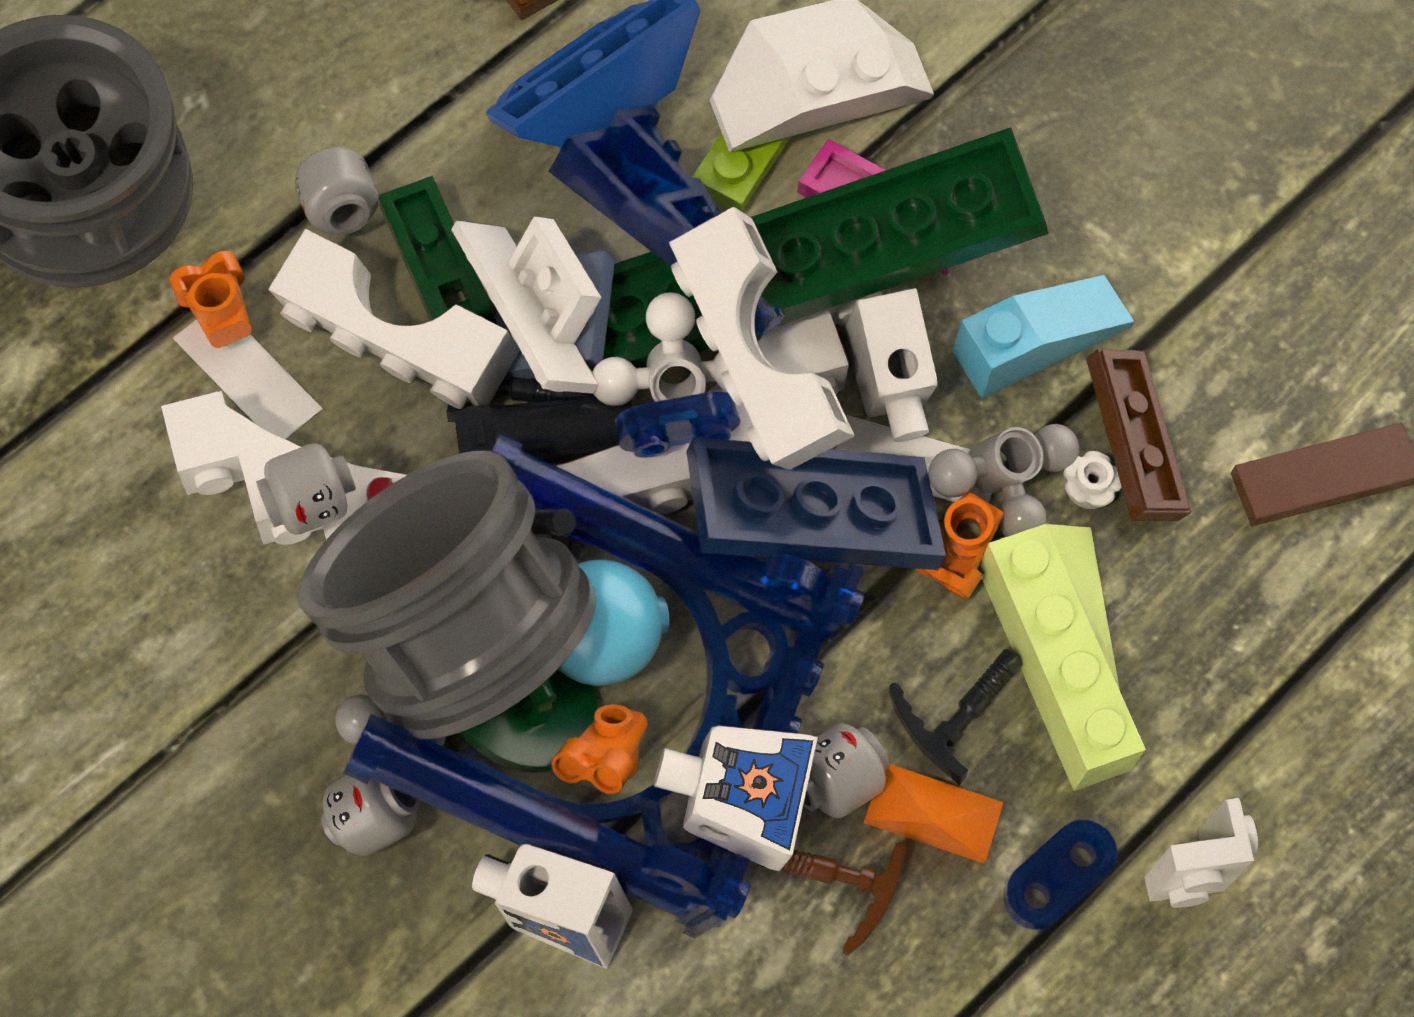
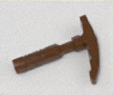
M896 842L887 868L879 875L875 874V869L862 866L861 870L839 865L836 859L817 854L812 855L804 851L799 852L797 849L793 850L792 857L781 870L785 873H795L797 876L802 875V877L807 876L809 879L828 884L840 881L856 885L857 891L868 894L871 892L873 894L874 904L868 905L865 921L860 922L855 935L848 937L843 947V954L849 956L869 937L895 894L907 845Z

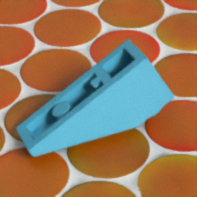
M1101 275L1015 295L961 320L952 352L979 396L983 399L1132 327L1134 320L1106 277Z

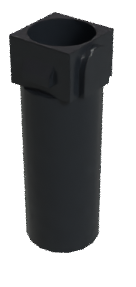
M594 394L490 407V404L454 411L459 454L471 451H490L504 457L509 465L591 455L618 446L636 437L632 400L620 406H610L602 403Z

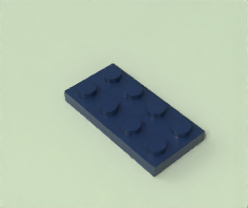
M693 437L686 451L701 553L938 570L946 557L924 457L829 449L788 470L771 464L770 460L763 461L755 451L752 443L748 441Z

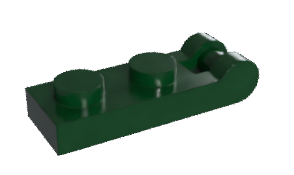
M433 175L380 194L378 198L380 209L425 308L429 322L440 317L455 305L488 321L493 320L494 314L479 277L471 263L467 260L466 254L451 230L454 222ZM461 289L465 300L446 307L442 295Z

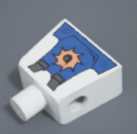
M725 726L712 727L702 743L699 757L666 748L663 749L655 776L654 787L690 796L683 822V828L686 831L764 867L780 871L793 855L818 737Z
M522 844L518 848L512 863L486 854L479 862L472 882L473 891L496 899L495 905L511 928L608 969L633 911L615 873L528 844Z

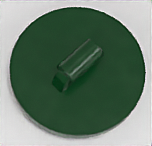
M557 669L538 688L506 711L460 733L480 754L501 766L522 772L538 773L551 771L552 759L569 738H578L594 722V714L598 709L595 691L592 685L577 682L565 676Z

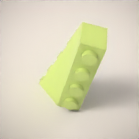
M1044 524L988 543L978 571L983 575L982 580L1013 652L1023 663L1021 667L1022 673L1073 790L1076 791L1131 771L1146 749L1119 689L1091 527Z

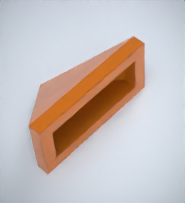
M889 764V769L885 771V788L879 795L871 799L863 823L984 864L1004 802Z

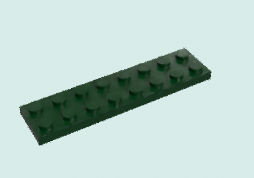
M1012 128L989 134L752 216L751 218L777 270V273L764 288L757 303L754 318L755 333L1049 234L1046 220ZM670 245L614 264L603 360L610 357H620L628 360L635 368L647 367V359L650 352L662 340L656 338L650 332L646 323V311L655 297L668 292L678 293L687 298L695 311L694 326L683 340L693 345L698 353L710 349L697 326L696 319L701 317L702 313L694 295L691 297L685 295L672 272L671 265L677 262V259Z

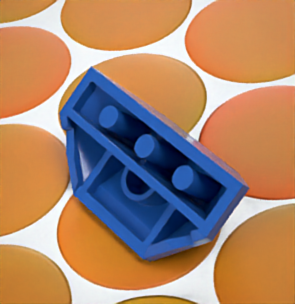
M649 0L648 2L631 5L599 22L511 83L499 96L497 103L486 111L490 122L521 139L587 153L592 148L604 145L613 137L616 131L636 117L651 112L661 99L676 89L700 14L697 1Z

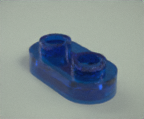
M722 391L637 405L620 413L614 421L620 448L625 451L634 452V455L640 458L655 457L667 452L670 447L689 444L693 437L728 440L731 437V432L741 423L737 404L728 392Z
M1076 820L1061 828L1022 863L1007 881L1003 900L1009 916L1020 926L1031 930L1047 929L1059 922L1104 881L1114 868L1117 860V847L1111 833L1099 823L1090 820ZM1074 848L1084 849L1091 857V865L1086 867L1078 866L1072 861L1070 851ZM1028 889L1041 891L1045 896L1046 905L1042 908L1030 906L1025 900V891Z

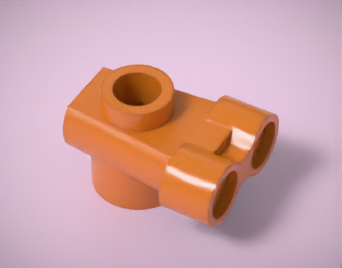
M230 251L217 252L200 266H183L176 269L170 275L169 283L178 304L182 307H190L213 347L221 348L251 334L252 327L240 290L245 276L234 253Z
M971 492L963 495L959 500L950 505L943 522L940 524L946 557L938 570H914L937 581L957 596L968 600L983 577L982 573L977 569L1004 513L999 508ZM964 523H973L980 529L981 534L975 539H963L957 535V530Z
M610 704L600 707L594 714V722L578 738H569L553 757L551 762L553 772L558 778L567 783H578L581 780H587L603 793H618L626 781L632 778L639 769V744L648 728L646 717L642 712L630 710L622 705Z

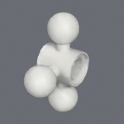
M673 292L658 295L647 308V326L656 338L662 340L650 352L647 359V367L635 368L632 363L624 358L610 357L599 362L592 371L594 378L599 384L594 395L602 403L610 406L626 404L636 395L638 390L650 389L653 399L659 406L669 411L681 412L691 409L700 402L708 382H717L722 389L727 391L722 379V373L728 369L720 351L714 360L701 362L696 348L683 340L694 326L695 311L687 298ZM674 366H682L691 371L690 376L678 384H670L660 378L665 370Z

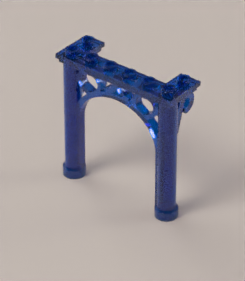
M500 433L491 452L497 453L506 459L514 470L517 480L526 487L532 496L535 510H569L573 513L576 520L575 528L569 535L654 574L668 584L688 607L697 624L705 649L707 686L704 706L697 729L684 753L699 757L702 743L712 727L745 728L738 719L736 710L738 696L727 695V687L732 692L746 695L758 693L769 686L752 729L798 734L802 718L795 716V712L802 695L809 697L821 677L824 663L817 660V656L823 641H832L842 624L847 627L850 626L862 604L864 592L856 588L864 568L855 563H852L848 568L836 565L825 575L814 564L802 558L784 553L770 554L766 562L750 556L701 553L698 532L521 450L523 443ZM705 591L747 610V612L738 614L722 625ZM782 627L791 631L788 639ZM751 629L758 631L769 644V659L765 663L764 671L759 676L750 677L743 675L731 663L726 640L740 630ZM372 713L343 771V774L365 784H368L370 779L375 780L519 846L528 844L615 873L624 893L677 916L675 922L685 926L683 934L692 938H696L714 927L719 928L727 920L728 916L735 919L740 913L750 890L751 883L743 879L750 861L749 858L731 852L698 836L690 843L675 842L668 837L662 825L660 801L677 792L654 787V784L640 793L608 803L587 804L563 800L433 741L417 739L408 730ZM642 812L645 836L650 846L605 827L601 823L621 820ZM702 852L700 859L696 857L697 854Z

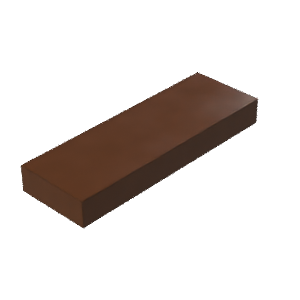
M1097 349L1086 358L1130 519L1131 521H1180L1190 514L1191 510L1145 351Z
M1401 422L1237 464L1230 474L1252 527L1413 485L1414 450Z

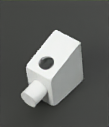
M914 288L858 300L842 335L865 412L868 417L887 414L895 442L908 441L929 433L922 406L927 403L936 389L937 376L917 289Z

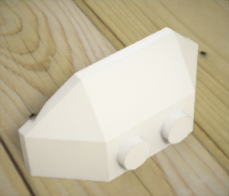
M831 0L751 20L709 101L730 153L931 99L934 93L913 42L859 0Z

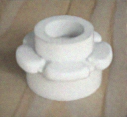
M1089 451L1083 457L1078 456L1075 462L1065 468L1063 472L1066 478L1065 490L1067 495L1076 505L1082 508L1096 509L1104 507L1114 500V493L1122 488L1116 466L1111 464L1109 456L1101 452ZM1088 475H1096L1098 482H1089Z

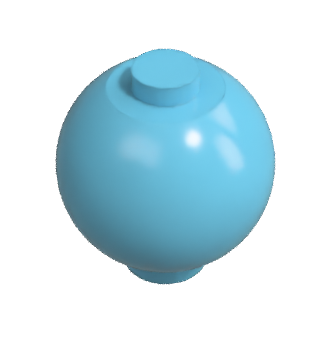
M603 559L578 563V566L585 572L596 590V608L582 640L558 670L565 676L587 685L608 686L624 682L641 672L648 665L658 650L661 634L668 633L669 611L666 600L663 596L657 597L648 580L635 569L625 564Z

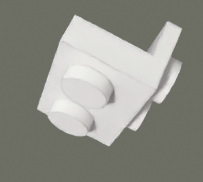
M1239 798L1224 800L1200 828V841L1170 845L1144 877L1150 902L1169 899L1173 908L1205 903L1209 900V893L1225 891L1254 861L1253 855L1258 851L1257 831L1250 815H1243Z

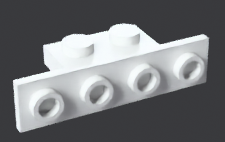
M534 216L518 246L515 245L505 227L456 220L451 229L541 387L554 392L570 391L593 394L599 384L574 343L602 297L554 219Z

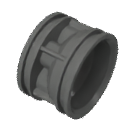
M46 15L18 21L1 28L0 262L17 274L46 285L69 288L107 284L127 277L144 268L166 250L176 238L188 215L193 194L191 162L181 131L176 124L174 106L165 77L158 63L150 52L131 35L113 25L93 18L76 15ZM74 107H99L100 112L96 122L85 132L68 129L63 124L65 115ZM20 135L34 136L41 141L40 152L31 159H16L6 155L2 150L12 138ZM130 143H143L139 154L131 164L126 166H116L113 164V157L121 147ZM30 194H42L49 197L51 202H36L21 198Z

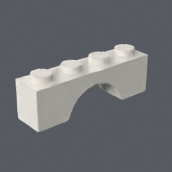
M732 207L669 242L677 259V262L671 265L674 277L686 296L691 297L694 295L702 313V316L696 319L699 331L712 351L718 349L728 369L722 373L724 385L733 401L738 406L744 404L753 423V426L747 429L748 436L759 457L765 462L770 460L771 464L790 470L854 437L855 435L828 380L814 373L789 374L779 372L766 360L759 348L754 327L755 311L764 288L777 273V270L753 219L737 208Z
M307 229L304 230L268 289L284 306L280 314L285 319L309 332H312L315 325L333 333L330 340L354 356L361 357L366 350L380 357L382 361L379 365L384 370L407 383H411L416 376L432 384L430 392L455 408L462 409L466 402L473 406L490 403L520 352V348L508 330L458 305L453 306L440 317L424 324L399 326L386 323L372 314L369 302L371 274L356 254Z

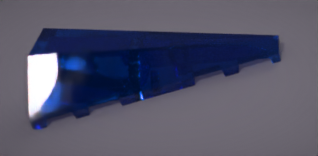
M652 105L618 110L606 129L568 136L548 172L669 266L677 262L669 242L721 214L700 178H691L681 167L678 161L682 154V149L676 140L667 139L665 141L657 128L660 114ZM762 295L757 303L754 318L755 332L760 336L766 335L776 327L785 315L780 307H771Z

